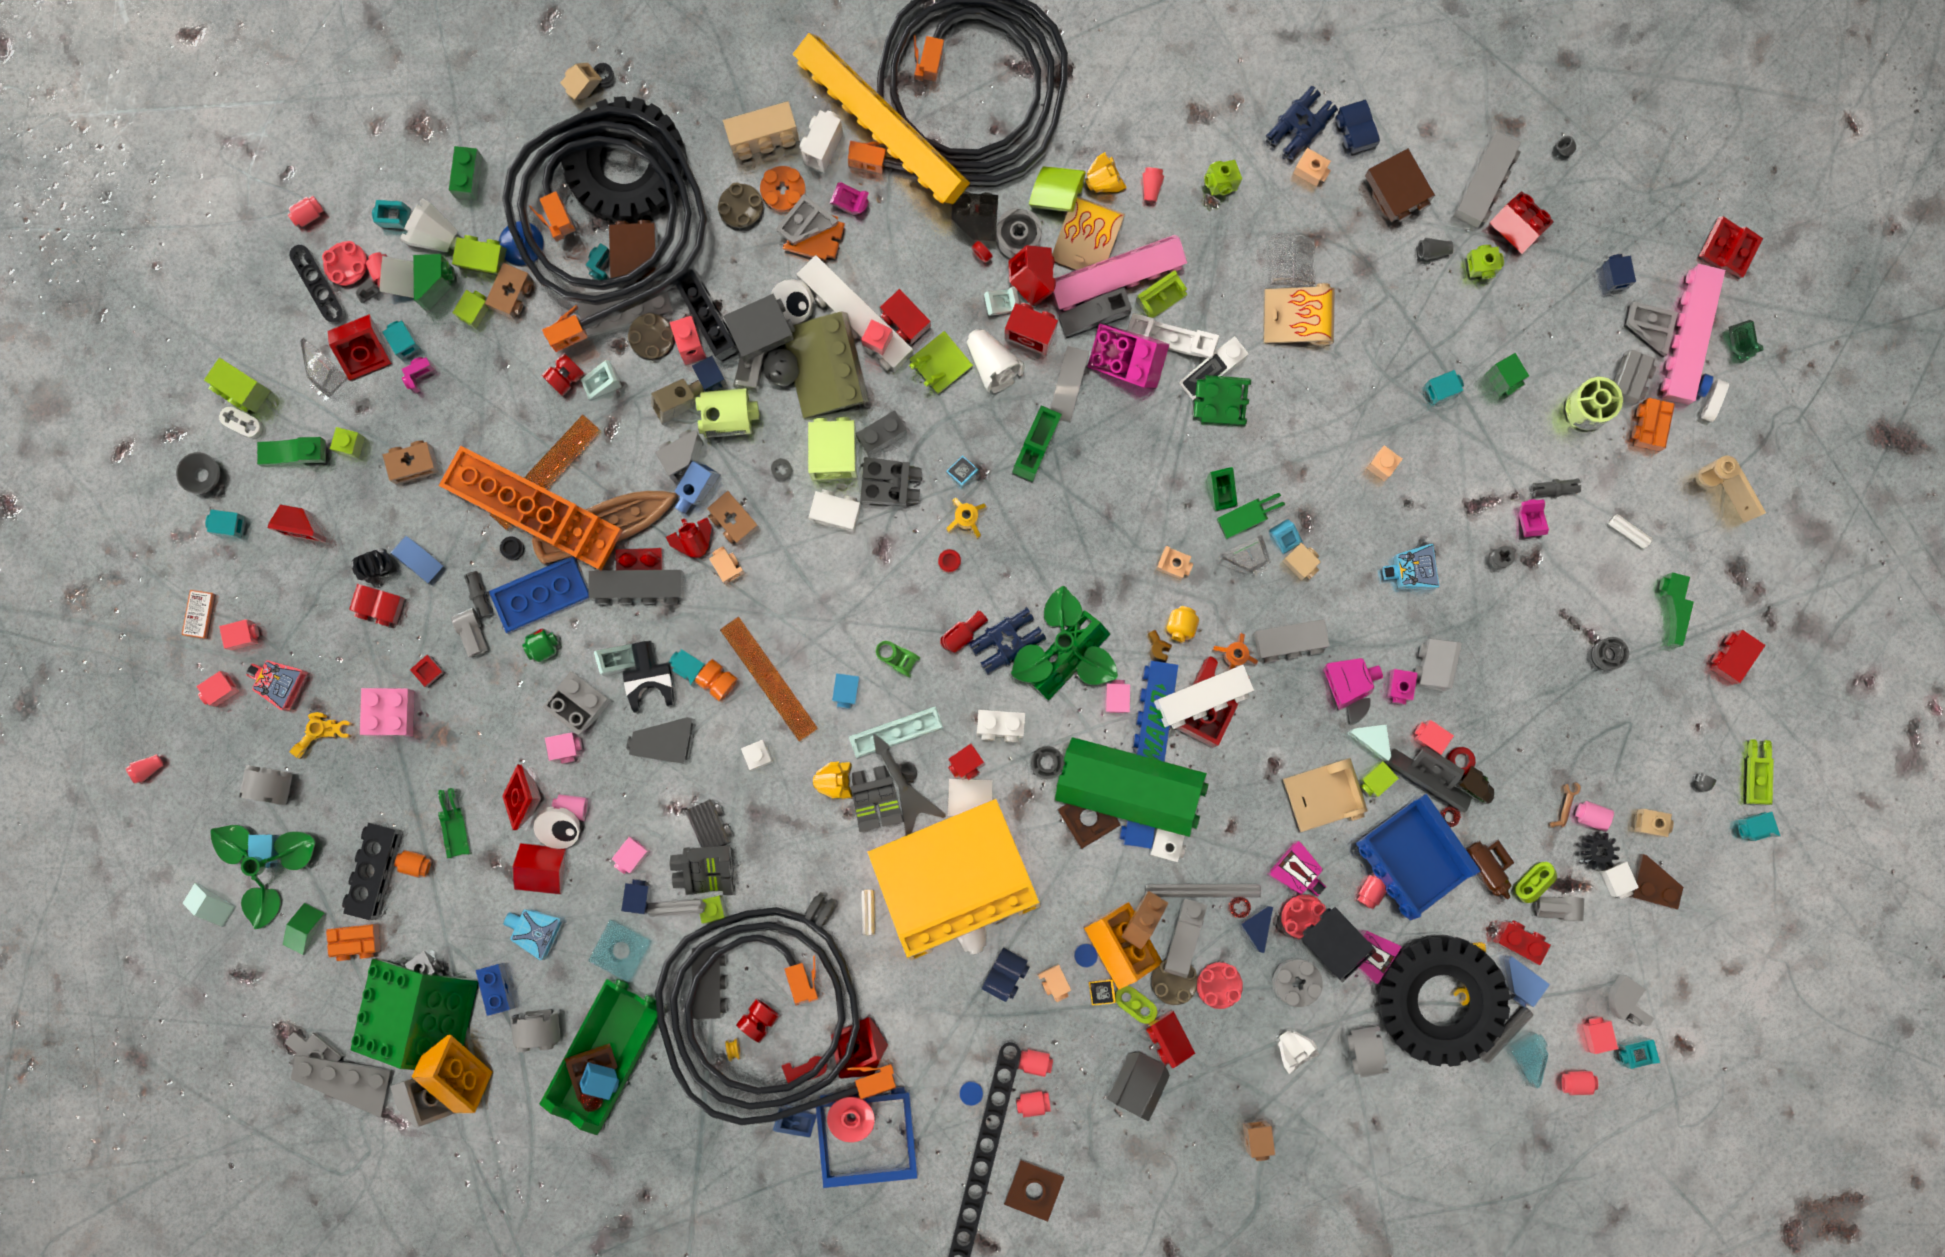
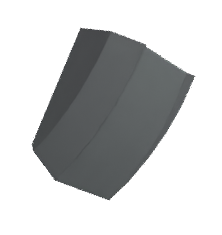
M1141 1052L1128 1053L1106 1099L1149 1121L1170 1076L1164 1064Z

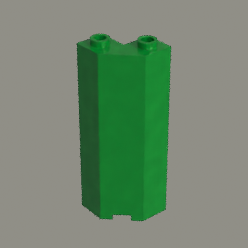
M1071 738L1065 753L1062 774L1059 775L1055 801L1190 837L1193 828L1197 829L1200 815H1196L1201 796L1206 797L1209 783H1205L1207 773L1078 738Z
M606 978L539 1103L550 1114L567 1119L579 1130L594 1135L599 1134L658 1023L656 998L648 994L643 996L628 988V983L617 979L615 982ZM610 1043L617 1064L615 1073L617 1079H619L616 1092H612L610 1100L585 1094V1098L578 1102L565 1058Z

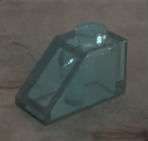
M1531 1031L1507 1046L1531 1087L1537 1089L1541 1087L1549 1053L1546 1050L1548 1044L1544 1037Z

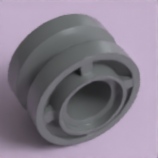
M1608 637L1595 644L1592 650V658L1600 669L1610 671L1626 664L1629 658V649L1620 638ZM1608 648H1611L1615 653L1613 660L1609 659L1606 655Z
M1051 746L1037 749L1031 758L1033 772L1042 779L1056 777L1064 765L1063 756L1060 751ZM1049 756L1053 759L1054 765L1051 769H1044L1041 766L1040 762L1043 757Z
M822 892L813 898L805 912V918L809 921L814 920L820 928L826 925L837 902L832 898L826 901V895Z

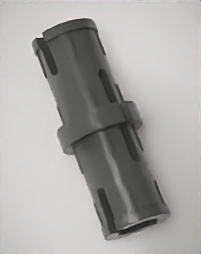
M1579 478L1562 481L1553 479L1552 482L1533 483L1532 491L1535 490V492L1532 494L1535 498L1548 495L1560 497L1561 494L1580 493L1581 485H1578V483H1581Z
M478 571L467 573L464 575L470 592L469 599L473 601L478 619L489 617L493 613L486 596L488 593L483 588Z

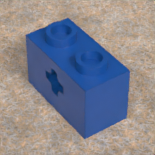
M504 963L476 970L486 1015L489 1016L514 1009L515 1005Z

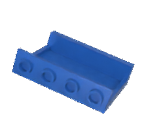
M1427 794L1413 800L1356 842L1361 856L1368 860L1375 876L1382 880L1389 896L1396 900L1400 906V912L1409 920L1421 917V913L1467 878L1473 877L1480 872L1478 866Z

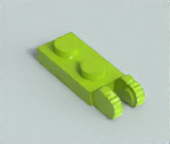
M1749 740L1746 804H1773L1774 759L1772 758V742L1770 740L1763 742V758H1757V740Z

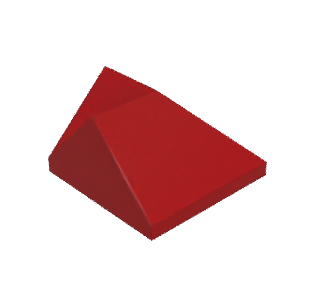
M280 504L267 527L282 535L326 542L327 539L310 512L303 508Z
M517 764L502 795L512 830H518L534 814L541 800L536 781L522 764Z
M870 1017L859 1021L860 1029L850 1061L839 1073V1078L841 1079L875 1074V1071L862 1072L861 1070H847V1068H877L888 1047L887 1042ZM853 1025L842 1029L838 1047L834 1053L836 1065L846 1053Z

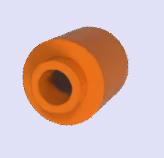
M404 850L402 854H397L394 866L397 867V872L417 878L421 876L427 877L431 867V859H428L426 855Z

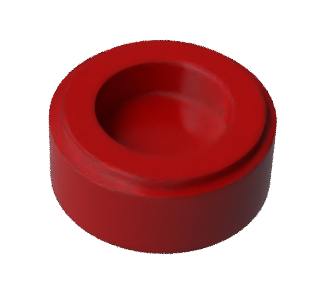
M977 240L972 245L973 252L984 263L993 258L991 252L980 241Z
M952 549L944 550L938 558L939 567L947 573L957 571L961 565L959 553Z

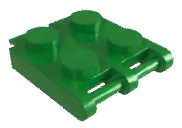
M1209 375L1205 376V380L1198 379L1196 397L1203 399H1195L1194 417H1201L1202 422L1247 424L1245 414L1246 405L1249 404V399L1247 398L1248 387L1251 385L1252 379ZM1242 385H1244L1243 398H1241ZM1240 405H1242L1241 417H1239Z

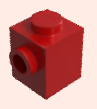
M969 744L948 759L951 763L948 768L954 777L960 776L962 780L967 778L968 781L976 777L980 773L978 770L985 765L972 744Z

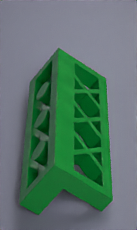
M1085 610L1082 612L1078 623L1066 629L1067 632L1073 635V645L1077 647L1082 656H1084L1087 648L1091 646L1099 647L1110 636V632L1104 625ZM1086 619L1091 621L1085 629L1080 630L1081 625ZM1055 642L1048 648L1045 655L1055 646ZM1057 650L1053 655L1058 654V659L1051 663L1053 670L1050 676L1041 682L1029 683L1048 701L1077 671V666L1082 661L1072 650L1067 653H1061Z

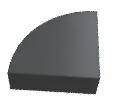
M368 279L357 289L356 296L360 302H363L377 294L380 290L371 279Z
M1370 698L1360 699L1347 706L1350 725L1358 723L1366 716L1370 708Z

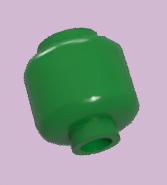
M542 628L527 635L522 646L529 660L534 659L536 662H542L556 654V645L559 642L553 632L549 633L546 629Z

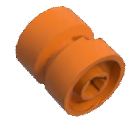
M711 659L699 672L694 682L704 690L710 689L709 694L721 702L736 685L738 678L729 671L723 672V666L714 659Z

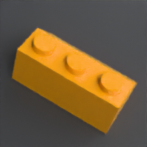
M1129 902L1084 928L1118 990L1138 981L1157 968L1162 962L1150 938L1143 948L1139 949L1121 937L1134 914V910Z
M447 1035L420 1057L412 1078L453 1113H475L492 1071L452 1035Z

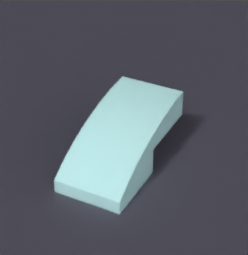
M1011 287L1008 290L988 291L984 294L989 316L1011 313L1015 303L1020 305L1021 303L1029 304L1015 287Z

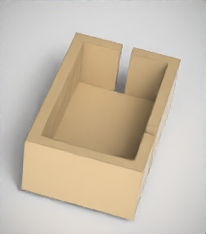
M789 101L723 120L735 159L745 160L752 157V154L761 152L765 154L772 152L778 145L790 147L797 141H800Z

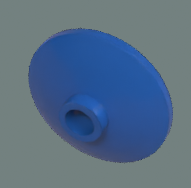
M521 221L516 222L517 229L531 260L535 262L538 257L527 243ZM530 223L533 237L541 251H543V236L540 230ZM507 226L499 237L500 245L506 248L505 260L516 266H526Z

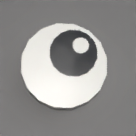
M786 279L773 288L771 294L774 293L776 300L781 298L786 309L783 315L786 320L790 319L793 325L807 320L812 314L814 297L810 288L804 282Z
M547 807L541 810L536 816L533 826L535 836L541 843L551 848L564 849L572 846L578 840L580 822L574 813L562 807L560 809Z

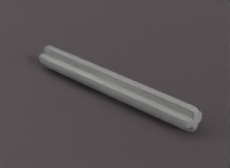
M1147 884L1145 894L1150 891L1158 897H1259L1261 895V886L1259 884Z

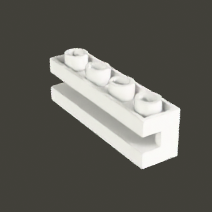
M1241 665L1154 701L1157 710L1161 711L1163 716L1161 720L1164 727L1171 725L1175 729L1186 724L1185 719L1189 717L1197 720L1207 715L1206 710L1214 708L1216 712L1228 707V701L1235 699L1236 703L1249 698L1248 693L1254 691L1244 665Z

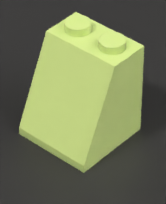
M849 417L836 418V421L816 418L813 419L814 422H808V472L811 479L857 478L854 420H850Z

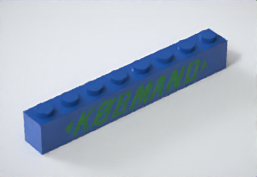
M1150 661L1149 666L1145 665L1143 679L1147 680L1146 689L1141 688L1140 702H1143V709L1138 711L1136 725H1140L1139 734L1134 735L1133 748H1137V755L1165 762L1170 726L1164 727L1161 720L1163 716L1161 711L1157 710L1154 701L1175 692L1178 672L1177 664ZM1126 820V826H1121L1119 839L1123 840V845L1152 849L1155 828Z

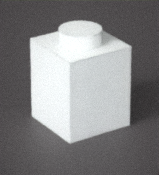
M764 740L741 748L751 771L773 763Z
M1619 862L1614 864L1612 868L1607 867L1604 871H1600L1612 897L1619 896L1620 899L1633 895L1632 890L1639 888L1628 862Z

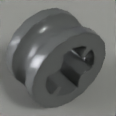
M779 458L772 463L771 471L776 479L786 480L792 474V467L788 460ZM777 465H787L788 469H785L787 473L784 475L780 472L776 473L775 469L778 470Z

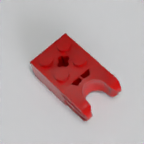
M1209 656L1205 659L1193 685L1215 676V670L1218 665L1216 658ZM1233 699L1227 702L1228 707L1216 712L1214 708L1206 710V716L1209 720H1203L1202 717L1194 720L1193 717L1185 719L1186 724L1175 729L1212 748L1219 746L1237 709L1238 703Z

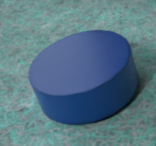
M1706 373L1701 376L1697 392L1698 396L1705 397L1713 383V376Z
M1081 944L1076 948L1074 958L1080 966L1090 967L1096 963L1098 953L1092 945Z
M968 1081L962 1085L960 1098L964 1104L973 1106L982 1100L983 1090L977 1082Z

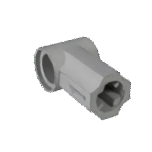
M474 608L451 616L454 629L460 635L468 657L480 655L488 650L479 628L481 623Z
M1565 896L1563 898L1539 897L1536 902L1537 916L1583 921L1584 898Z

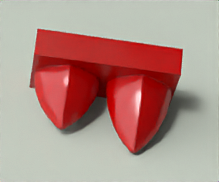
M616 549V570H663V549Z

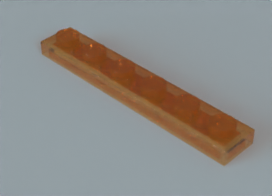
M582 414L524 478L547 489L601 430ZM490 514L507 531L513 526L503 519Z
M738 616L721 628L720 631L798 741L801 742L818 730L816 724Z

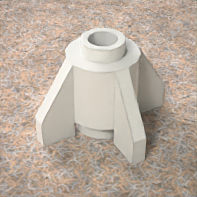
M1289 1030L1279 1037L1281 1041L1278 1043V1046L1280 1047L1282 1061L1289 1074H1292L1298 1066L1304 1064L1309 1059L1319 1055L1318 1047L1313 1040L1301 1035L1297 1031L1291 1032Z

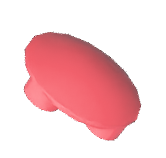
M352 241L337 243L322 255L324 272L328 279L337 285L347 286L354 284L366 272V254L360 246Z
M1309 894L1293 897L1285 904L1282 911L1281 922L1284 930L1290 936L1301 939L1304 936L1302 934L1308 926L1311 924L1315 926L1321 920L1320 916L1326 910L1325 905L1317 897Z
M1215 962L1207 965L1200 972L1197 979V991L1206 1005L1214 1009H1225L1233 1006L1241 998L1243 982L1240 973L1234 966Z

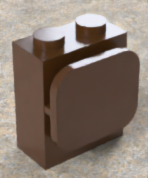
M1409 148L1373 166L1365 174L1367 181L1373 189V196L1383 214L1391 222L1397 219L1399 222L1411 216L1410 212L1417 208L1419 211L1424 210L1431 205L1430 202L1435 196Z
M640 220L638 224L617 221L615 225H609L610 278L629 274L651 258L659 245L658 229L655 223H651L649 220ZM659 262V264H658L654 269H652L651 271H649L647 274H645L644 276H642L640 279H638V280L635 281L634 283L643 280V279L646 278L648 275H650V274L653 273L655 270H657V269L659 268L660 262Z

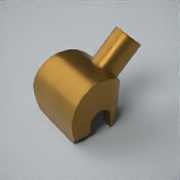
M1153 630L1148 633L1153 644L1150 649V658L1152 661L1166 663L1168 655L1162 653V651L1169 652L1172 645L1161 640L1157 631Z

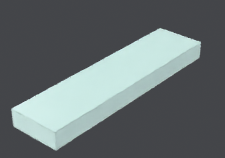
M935 706L849 736L857 759L875 753L873 734H877L892 747L943 729Z

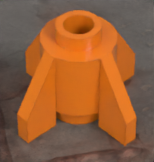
M1240 633L1237 642L1230 644L1227 648L1213 647L1212 651L1224 654V660L1229 665L1227 671L1241 666L1245 662L1255 666L1258 663V660L1249 655V650L1244 644L1245 634ZM1235 650L1239 651L1240 658L1234 656Z

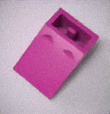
M1099 323L1087 367L1144 388H1157L1170 344Z

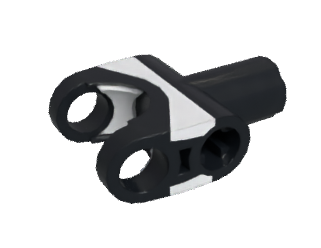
M652 641L632 644L636 668L623 671L625 691L632 711L634 713L641 711V697L649 688L659 689L665 698L667 707L673 706L674 683L669 662L656 664Z

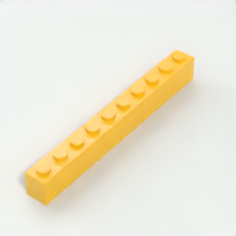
M808 33L793 53L799 60L797 64L804 70H809L813 74L812 78L814 81L822 86L825 85L828 88L827 93L835 100L839 99L843 103L842 108L858 118V124L865 129L869 128L873 132L872 137L880 144L884 143L888 147L887 152L894 158H899L903 162L902 166L911 174L915 173L919 177L918 182L934 192L933 196L942 204L944 202L954 204L970 182L819 36Z

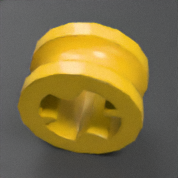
M734 1039L733 1042L725 1041L728 1060L733 1061V1058L741 1059L738 1039Z

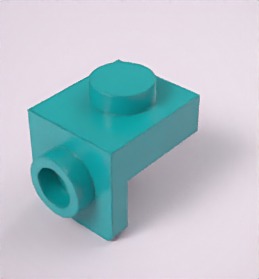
M602 243L591 250L588 256L589 260L585 265L590 271L588 274L598 281L610 279L601 270L610 257V250Z

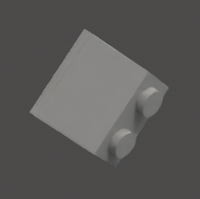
M1429 639L1425 641V644L1422 643L1419 651V657H1422L1421 665L1417 666L1415 670L1417 673L1416 686L1442 692L1452 689L1462 643Z

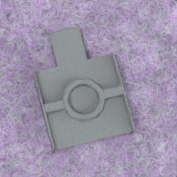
M293 1032L285 1042L286 1045L297 1053L296 1055L339 1061L344 1056L316 1032L312 1033L308 1040L300 1034ZM295 1056L290 1062H288L292 1067L294 1064Z

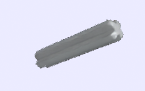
M702 899L649 903L646 912L651 917L698 914L705 911L706 903Z
M1522 1007L1505 1025L1506 1028L1501 1038L1497 1037L1493 1042L1495 1046L1487 1053L1483 1051L1479 1054L1480 1059L1487 1064L1490 1063L1533 1017V1013L1527 1007Z

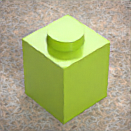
M466 290L452 313L461 321L477 329L489 309L485 305L487 297L476 290L473 293Z
M336 427L330 449L337 454L359 459L365 437L358 432Z
M1381 761L1359 781L1363 784L1360 787L1369 797L1372 795L1375 798L1379 797L1399 778L1384 761Z
M723 895L702 899L706 903L705 911L699 913L702 924L727 917Z

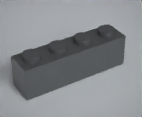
M682 570L589 571V599L595 601V604L607 605L609 601L618 600V604H632V600H641V604H655V600H664L665 604H676L678 600H684V572Z

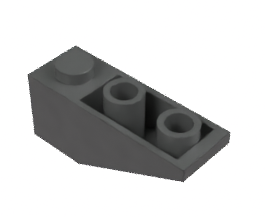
M1121 288L1059 314V319L1067 337L1099 326V323L1105 324L1131 314L1132 307L1125 288Z

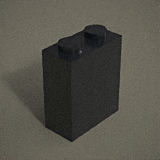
M1334 907L1332 910L1330 908L1325 910L1320 916L1321 920L1315 926L1313 924L1308 926L1302 934L1304 936L1301 939L1343 983L1376 952V949Z

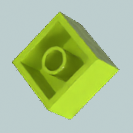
M220 357L204 379V381L210 384L208 389L246 413L248 410L257 413L271 390Z

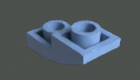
M407 536L390 552L426 583H429L443 567V565Z

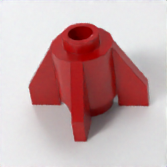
M706 517L698 521V526L692 522L687 523L685 518L681 519L683 526L678 530L679 536L676 532L666 536L669 545L689 557L699 558L703 556L709 547L712 528L708 518Z

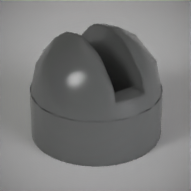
M1565 136L1557 142L1556 148L1563 156L1573 155L1576 151V143L1571 136Z
M1699 773L1695 784L1700 791L1707 792L1712 790L1717 780Z

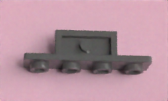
M1427 746L1423 747L1414 760L1393 748L1391 758L1386 763L1395 771H1399L1407 776L1414 783L1426 788L1435 796L1451 804L1454 808L1464 813L1468 810L1472 797L1455 786L1463 776L1464 769Z

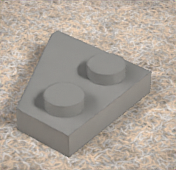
M803 194L777 226L776 232L795 245L836 226L839 222Z
M1633 301L1630 305L1626 325L1661 355L1666 356L1669 352L1678 312Z

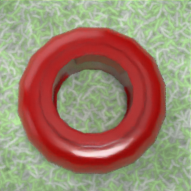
M1456 747L1450 751L1447 759L1456 764V756L1458 754L1465 755L1468 762L1462 769L1465 770L1463 775H1466L1470 766L1475 767V755L1469 748Z

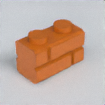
M1647 398L1638 405L1636 416L1639 417V422L1632 431V438L1635 439L1634 446L1654 451H1662L1666 448L1675 406L1674 403Z
M378 924L326 930L328 956L336 957V961L351 960L350 955L359 954V959L374 957L375 952H380L381 950Z

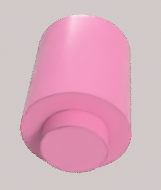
M559 794L557 798L553 799L552 807H554L553 809L566 808L574 813L580 821H584L587 813L588 799Z
M1585 801L1583 804L1580 803L1578 805L1575 816L1578 817L1579 823L1606 832L1612 823L1614 811Z

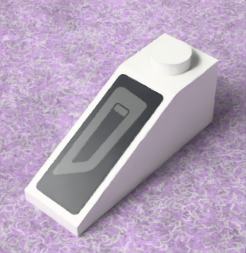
M1234 336L1214 352L1213 358L1204 360L1184 377L1179 384L1193 401L1197 398L1196 386L1198 379L1205 380L1206 375H1227L1244 362L1249 353Z

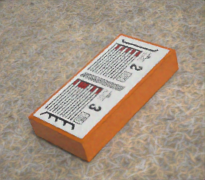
M190 590L182 635L207 639L215 594Z

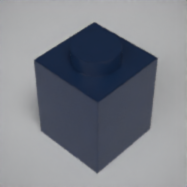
M1623 254L1612 255L1602 265L1608 291L1629 288L1636 282L1631 255L1624 257Z
M713 356L692 365L705 392L720 391L727 384Z
M632 879V883H625L621 911L647 914L646 911L650 901L652 886H647L646 881Z

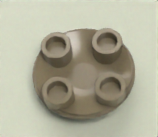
M736 182L732 183L722 193L717 208L724 222L732 227L743 228L752 225L758 220L762 213L763 201L761 195L754 187Z
M646 313L637 317L632 322L628 332V340L631 348L639 356L655 359L665 355L670 350L674 335L670 323L664 317L654 313Z
M1164 960L1155 968L1152 974L1151 983L1155 995L1162 1002L1169 1005H1181L1188 1002L1197 990L1198 977L1196 970L1190 966L1187 978L1164 972L1167 961Z

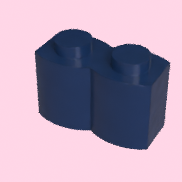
M1366 99L1340 107L1338 115H1336V122L1338 127L1342 128L1345 133L1343 136L1345 148L1350 149L1351 153L1354 154L1378 146L1380 142L1379 134Z
M1003 946L981 989L1004 1002L1008 998L1013 1000L1019 988L1016 986L1019 977L1024 979L1030 966L1026 965L1028 959Z

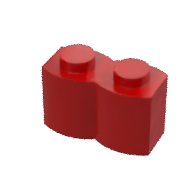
M357 584L349 610L355 612L354 617L363 620L373 617L376 618L377 624L389 627L390 623L397 625L405 598Z

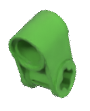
M882 641L876 647V656L881 662L910 678V672L914 664L920 660L918 655L890 641ZM887 645L892 648L893 653L890 657L884 658L880 655L879 650L882 646ZM909 658L908 663L906 664L905 667H903L904 664H905V662H906V660Z

